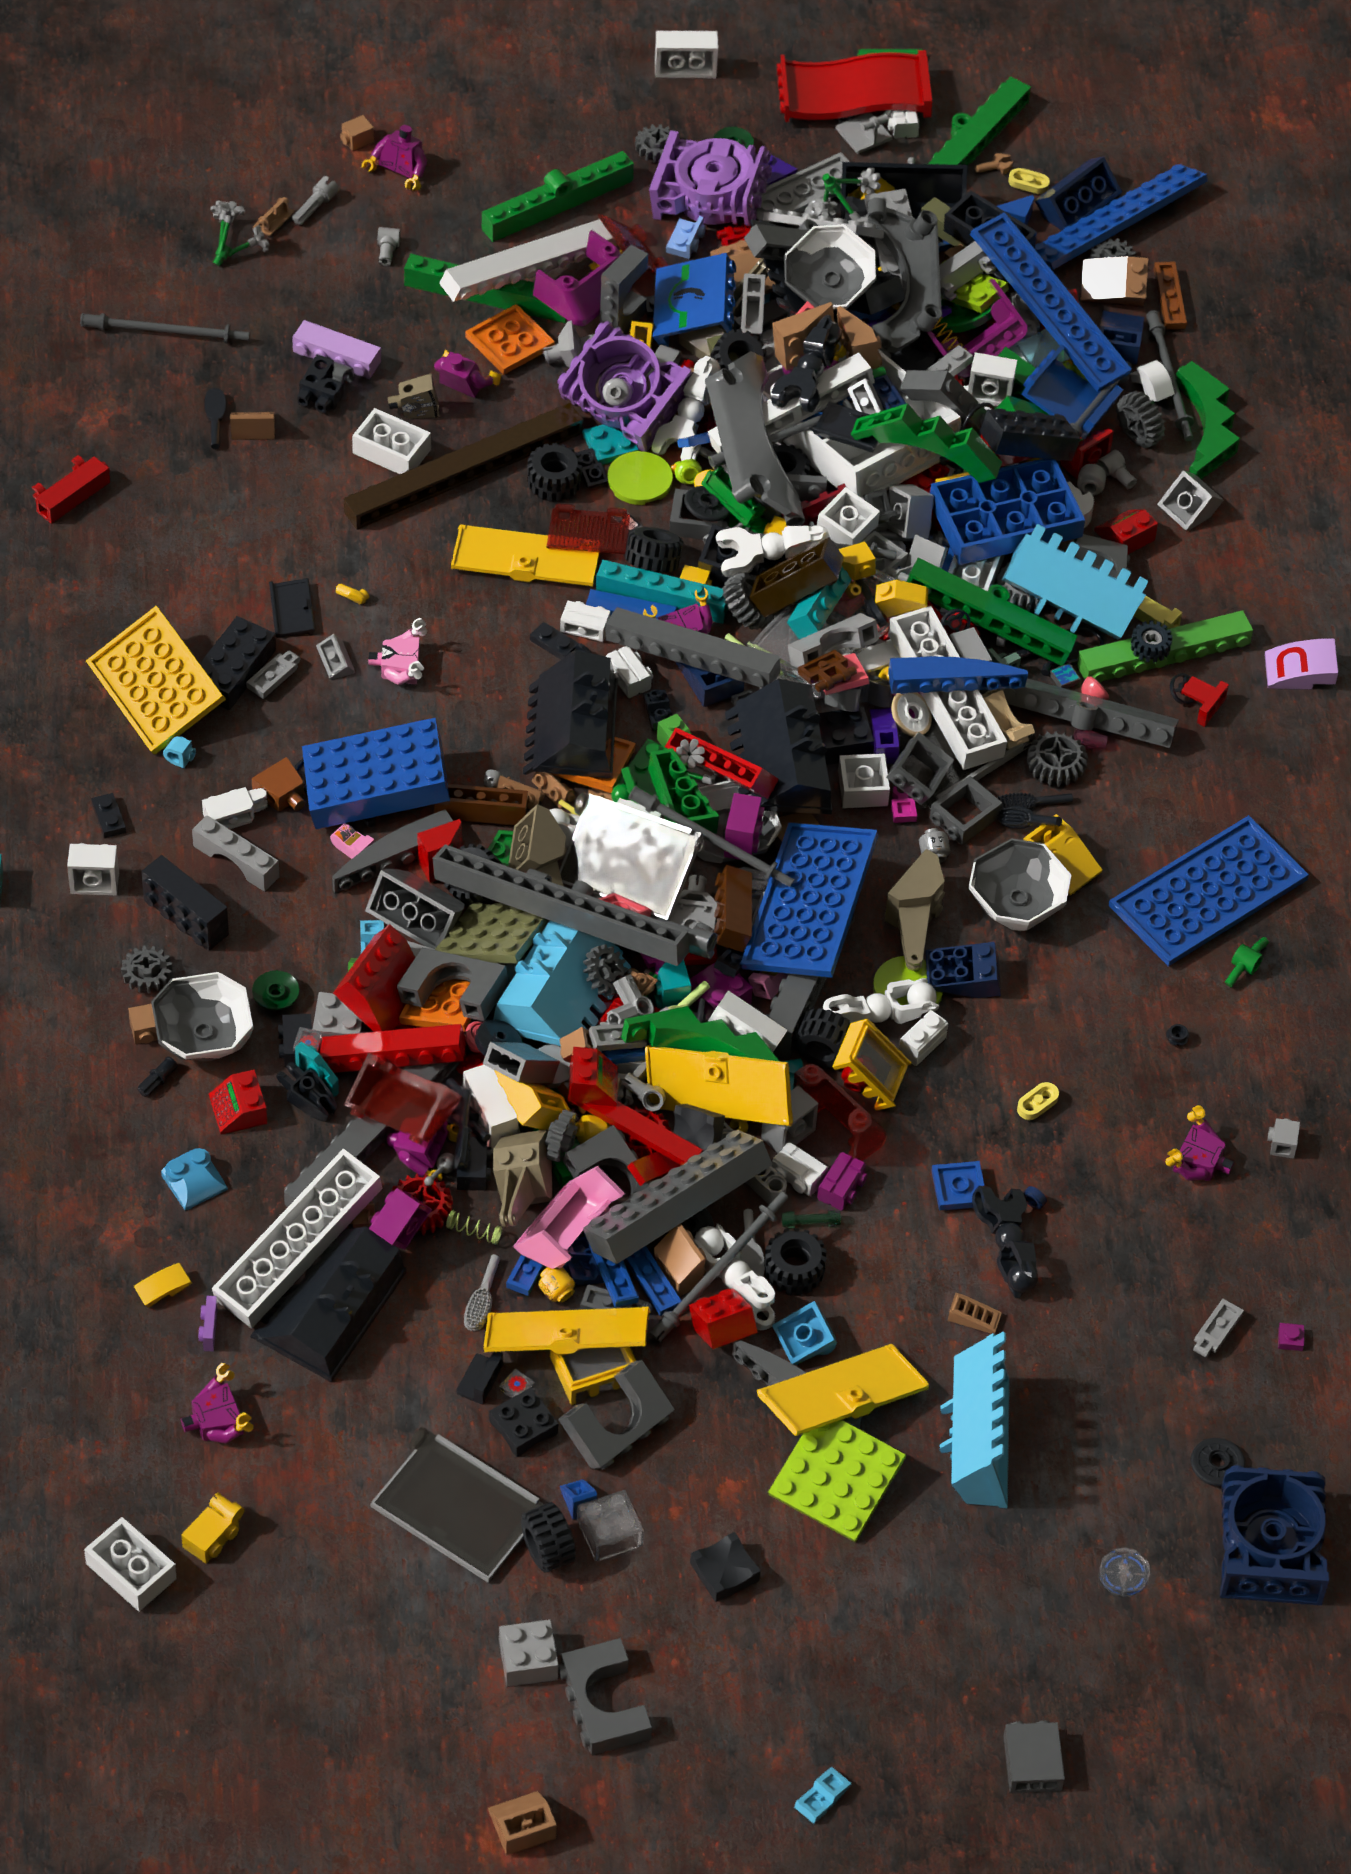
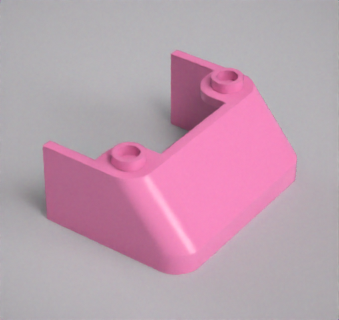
M596 1166L566 1183L513 1247L521 1255L550 1269L556 1267L560 1269L572 1258L568 1254L569 1251L567 1249L583 1231V1227L587 1226L592 1219L609 1212V1204L622 1197L625 1193Z

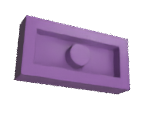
M207 1296L206 1305H201V1320H204V1326H199V1341H203L204 1351H214L218 1311L217 1296Z

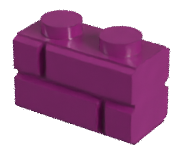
M841 1152L818 1187V1200L828 1205L831 1204L832 1207L843 1210L847 1203L851 1205L857 1194L856 1188L858 1186L862 1187L868 1176L865 1173V1162L856 1158L853 1159L852 1156Z

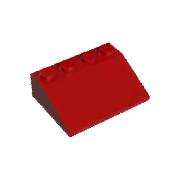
M390 924L372 938L333 992L373 1032L394 1030L400 1021L399 1016L406 1005L401 1003L397 985L415 959L407 940Z

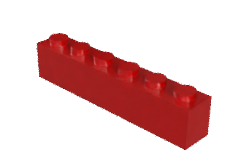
M674 729L665 748H673L676 752V748L681 747L680 743L682 740L686 739L690 744L692 739H697L699 741L697 747H703L705 753L700 755L704 758V762L701 764L695 763V765L766 799L769 798L779 780L777 777L765 769L681 729Z
M461 1024L322 1037L320 1055L333 1073L464 1061L466 1038Z

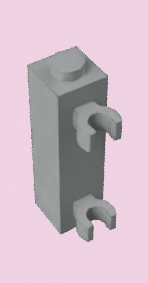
M976 241L939 265L941 300L944 298L948 301L953 300L957 297L953 293L955 290L983 271L990 274L996 270L992 266L993 262Z

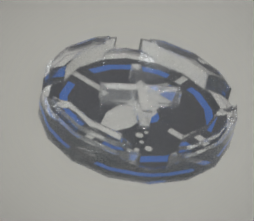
M1116 1548L1102 1558L1099 1568L1100 1581L1113 1594L1133 1596L1142 1592L1148 1584L1150 1576L1149 1563L1136 1550Z

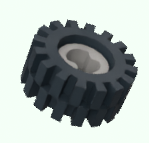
M1150 620L1149 624L1144 621L1142 626L1138 624L1133 630L1131 651H1134L1133 654L1135 656L1139 655L1140 660L1146 658V662H1150V659H1153V663H1155L1158 658L1162 661L1164 656L1167 658L1171 649L1173 638L1171 630H1167L1165 624L1161 627V622L1157 621V624H1153L1154 621Z

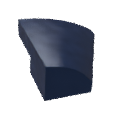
M578 1236L567 1249L569 1251L568 1254L572 1258L566 1262L563 1268L575 1281L576 1286L604 1283L586 1237Z

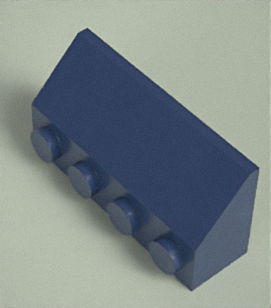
M1103 156L1088 160L1034 201L1043 218L1063 231L1065 227L1077 223L1081 218L1087 217L1097 209L1105 206L1121 194L1122 190Z

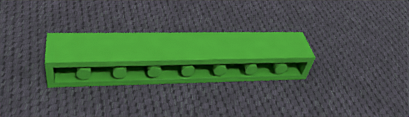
M1242 610L1170 628L1173 637L1171 649L1167 658L1164 656L1162 661L1159 658L1155 663H1153V659H1150V662H1146V658L1140 660L1139 655L1135 656L1133 654L1134 651H1131L1132 638L1079 651L1077 667L1084 680L1090 676L1100 683L1133 673H1141L1152 668H1161L1168 664L1180 663L1188 659L1204 657L1208 654L1224 652L1236 647H1244L1251 643L1253 628Z

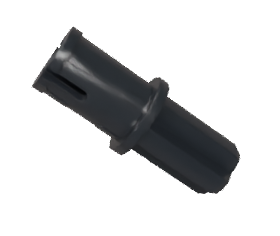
M167 1056L156 1069H151L150 1075L137 1088L140 1094L147 1097L160 1084L163 1085L166 1082L165 1079L178 1068L176 1061Z

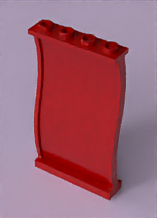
M918 50L917 55L883 52L829 62L785 60V55H781V63H777L778 88H782L779 89V101H783L780 102V114H784L785 122H789V118L806 120L839 119L882 110L923 112V117H932V95L926 50Z

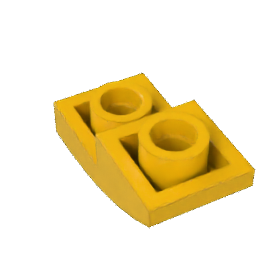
M177 1263L147 1277L136 1284L134 1288L144 1305L149 1308L168 1294L173 1297L192 1284L182 1265Z

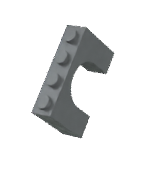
M630 245L601 275L600 323L609 321L612 323L613 328L621 327L623 333L626 334L631 329L632 321H639L646 314L647 298L632 290L629 293L628 291L635 281L648 269V253Z
M907 370L900 390L910 400L934 401L948 406L961 417V426L970 410L980 404L948 371ZM984 407L978 409L972 415L965 430L973 428L978 435H981L979 431L987 412Z
M1083 534V537L1074 540V543L1080 545L1075 555L1079 560L1083 561L1086 553L1090 550L1097 554L1092 564L1093 567L1100 569L1105 559H1108L1114 563L1109 575L1117 578L1122 568L1130 571V568H1127L1130 561V555L1127 554L1128 545Z
M422 947L398 983L397 989L401 1003L423 1007L432 991L439 984L452 979L467 980L470 984L459 1000L463 1016L485 1021L510 982L505 965Z
M614 1125L566 1152L562 1158V1162L573 1178L582 1175L596 1166L610 1165L626 1174L631 1184V1195L642 1191L650 1184L647 1183L640 1186L627 1166L639 1158L635 1151L629 1149L625 1143L624 1134L617 1130Z
M642 1360L630 1363L614 1376L627 1395L632 1407L630 1423L623 1432L617 1435L605 1430L587 1403L576 1405L558 1419L591 1469L600 1467L605 1469L610 1466L617 1454L622 1455L633 1447L631 1443L637 1439L642 1440L647 1437L654 1425L659 1426L665 1423L670 1418L668 1415L675 1410Z
M621 1638L561 1654V1664L558 1665L561 1680L565 1679L568 1687H565L566 1696L569 1702L573 1701L574 1703L573 1716L576 1724H581L583 1732H580L581 1740L584 1747H589L591 1756L651 1739L652 1727L644 1705L610 1713L595 1708L586 1696L588 1689L595 1682L628 1672V1658Z

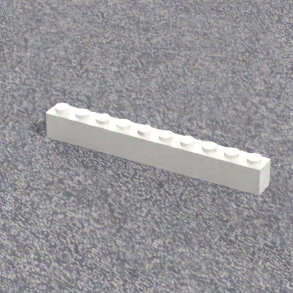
M605 217L446 269L440 285L453 302L461 299L466 300L473 295H481L488 290L499 289L503 285L514 284L524 278H532L539 269L547 273L554 268H562L569 263H577L588 258L586 256V249L591 230L598 233L614 246H617L616 243L621 235L610 220Z

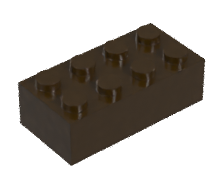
M828 537L757 575L750 598L764 618L771 614L776 615L789 604L791 606L797 604L806 595H814L823 586L833 585L838 580L844 556L831 538Z

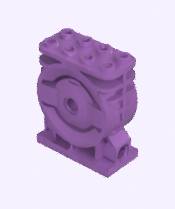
M670 131L649 188L653 219L662 220L664 213L677 215L684 212L695 221L698 220L699 216L704 217V224L733 222L734 225H738L741 217H744L745 226H751V219L756 220V210L761 207L762 193H765L767 189V178H771L772 166H769L770 151H767L766 146H761L759 153L756 154L754 145H749L746 149L738 142L723 138H712L699 142L679 139V132Z
M606 321L604 323L601 322L597 326L595 335L591 340L588 339L585 342L583 351L579 356L573 358L570 368L566 373L561 374L557 383L559 384L558 389L563 399L571 400L572 405L580 406L585 413L590 412L600 423L612 428L621 429L625 438L638 445L640 451L647 452L653 444L658 428L671 421L678 411L679 403L686 398L684 396V387L691 377L692 371L686 366L682 368L672 361L660 363L654 352L645 343L633 338L629 334L626 336L622 329L619 327L613 328L612 323ZM652 368L653 371L648 375L650 379L651 389L647 394V382L645 376ZM600 377L598 389L601 400L599 403H597L598 399L596 397V384ZM610 379H625L631 385L632 397L625 405L612 406L603 398V387Z

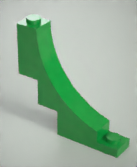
M1191 361L1178 369L1176 380L1179 390L1190 399L1202 422L1203 438L1196 449L1195 460L1189 468L1190 473L1195 474L1202 480L1237 453L1240 438L1229 431L1233 426L1235 415L1233 411L1224 406L1228 401L1230 388Z
M908 403L858 418L851 433L855 440L868 438L873 435L879 443H898L929 450L962 467L978 483L997 478L1002 461L973 428L955 433L941 416L922 420Z
M688 1006L626 1018L624 1020L621 1038L625 1043L647 1039L652 1047H670L699 1052L717 1051L728 1053L731 1056L779 1061L757 1032L735 1036L722 1019L700 1023Z

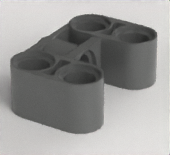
M867 675L869 678L868 685L829 695L825 694L824 703L844 711L856 712L859 711L860 703L862 702L878 707H892L894 694H891L890 681L878 676Z

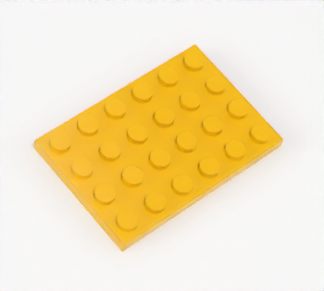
M157 606L86 660L154 755L166 747L174 737H179L226 700Z

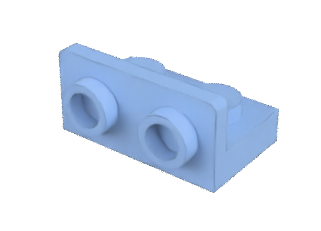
M699 216L696 223L679 219L666 246V253L690 259L693 251L696 252L698 249L699 238H703L705 234L704 217Z

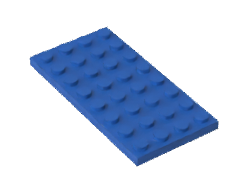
M1248 815L1109 900V907L1169 967L1308 880L1309 874Z
M788 823L775 862L778 863L777 870L795 880L792 886L788 887L772 877L769 879L752 928V937L746 946L741 960L742 969L833 977L878 839L877 830Z

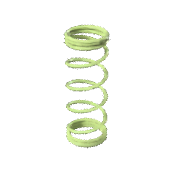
M452 1210L446 1222L448 1229H452L456 1223L457 1232H461L466 1226L468 1236L472 1235L476 1230L478 1239L483 1238L487 1233L488 1243L492 1242V1244L496 1245L499 1242L502 1227L497 1226L495 1228L492 1240L489 1241L488 1234L491 1223H489L486 1231L479 1238L478 1228L480 1219L472 1233L468 1234L470 1216H468L462 1229L458 1230L457 1225L460 1212H458L457 1217L456 1211Z

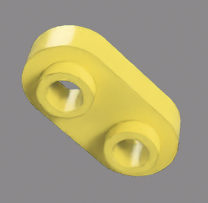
M1015 168L1009 174V184L1014 188L1036 194H1043L1049 189L1050 180L1044 174L1022 168Z
M1048 1082L1039 1084L1019 1099L1017 1106L1018 1114L1026 1120L1036 1119L1057 1103L1059 1096L1058 1088Z

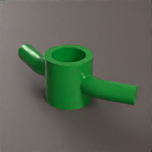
M1262 937L1251 948L1245 944L1239 946L1231 961L1235 968L1224 982L1227 986L1233 987L1243 971L1251 975L1257 971L1263 960V955L1259 952L1268 945L1269 941L1267 938Z

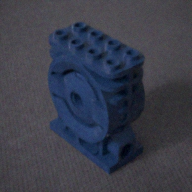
M1239 1465L1232 1466L1226 1470L1222 1482V1526L1225 1554L1222 1562L1220 1598L1322 1606L1329 1583L1327 1560L1319 1553L1325 1538L1326 1505L1324 1502L1326 1491L1324 1488L1326 1480L1323 1475L1316 1471L1269 1470L1265 1467L1255 1469L1244 1468ZM1250 1515H1252V1516L1247 1520V1522H1244V1520H1245L1247 1517H1249Z

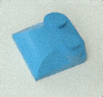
M193 1149L169 1161L161 1170L163 1179L185 1211L228 1190L219 1172L211 1162L209 1152L205 1149Z
M815 1301L772 1325L793 1365H797L817 1354H829L835 1349L837 1344L836 1337L826 1317Z

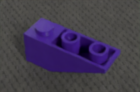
M891 708L870 709L874 753L885 754L886 764H895L899 757V740Z

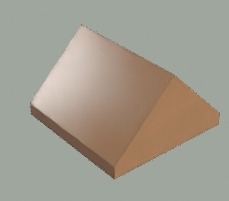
M236 412L230 414L231 440L275 439V412Z

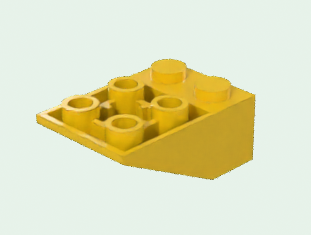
M1063 819L1060 826L1041 825L1023 839L1044 843L1071 874L1069 896L1102 872L1101 867L1074 829Z
M495 1071L498 1083L505 1090L508 1096L507 1100L513 1106L517 1113V1119L523 1126L539 1130L547 1129L549 1131L551 1122H554L555 1119L558 1120L559 1114L563 1110L570 1111L564 1097L543 1084L516 1082Z

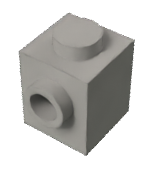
M1276 1118L1274 1127H1269L1267 1141L1272 1142L1270 1155L1294 1159L1300 1122Z

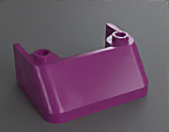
M591 230L588 237L586 256L600 266L580 281L571 276H561L557 280H553L539 269L536 271L533 295L568 321L572 320L574 325H587L600 315L601 275L621 255L619 249Z
M990 279L988 282L1000 297L991 307V315L996 323L962 347L963 349L966 348L973 355V358L975 353L998 356L1005 347L1010 348L1027 333V324L995 279ZM932 331L925 332L942 357L954 349L946 351L955 339L941 344ZM956 340L951 347L959 344V342ZM973 362L957 375L963 378L970 377Z

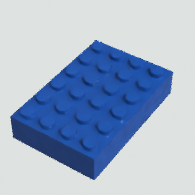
M1039 459L999 469L997 478L978 483L972 475H967L931 484L930 494L934 495L933 511L959 565L1014 553L1025 535H1031L1037 524L1046 528L1041 537V540L1049 543L1054 533L1063 537L1061 542L1083 537L1085 518L1056 460Z
M436 718L302 746L309 811L315 830L450 801L442 740Z

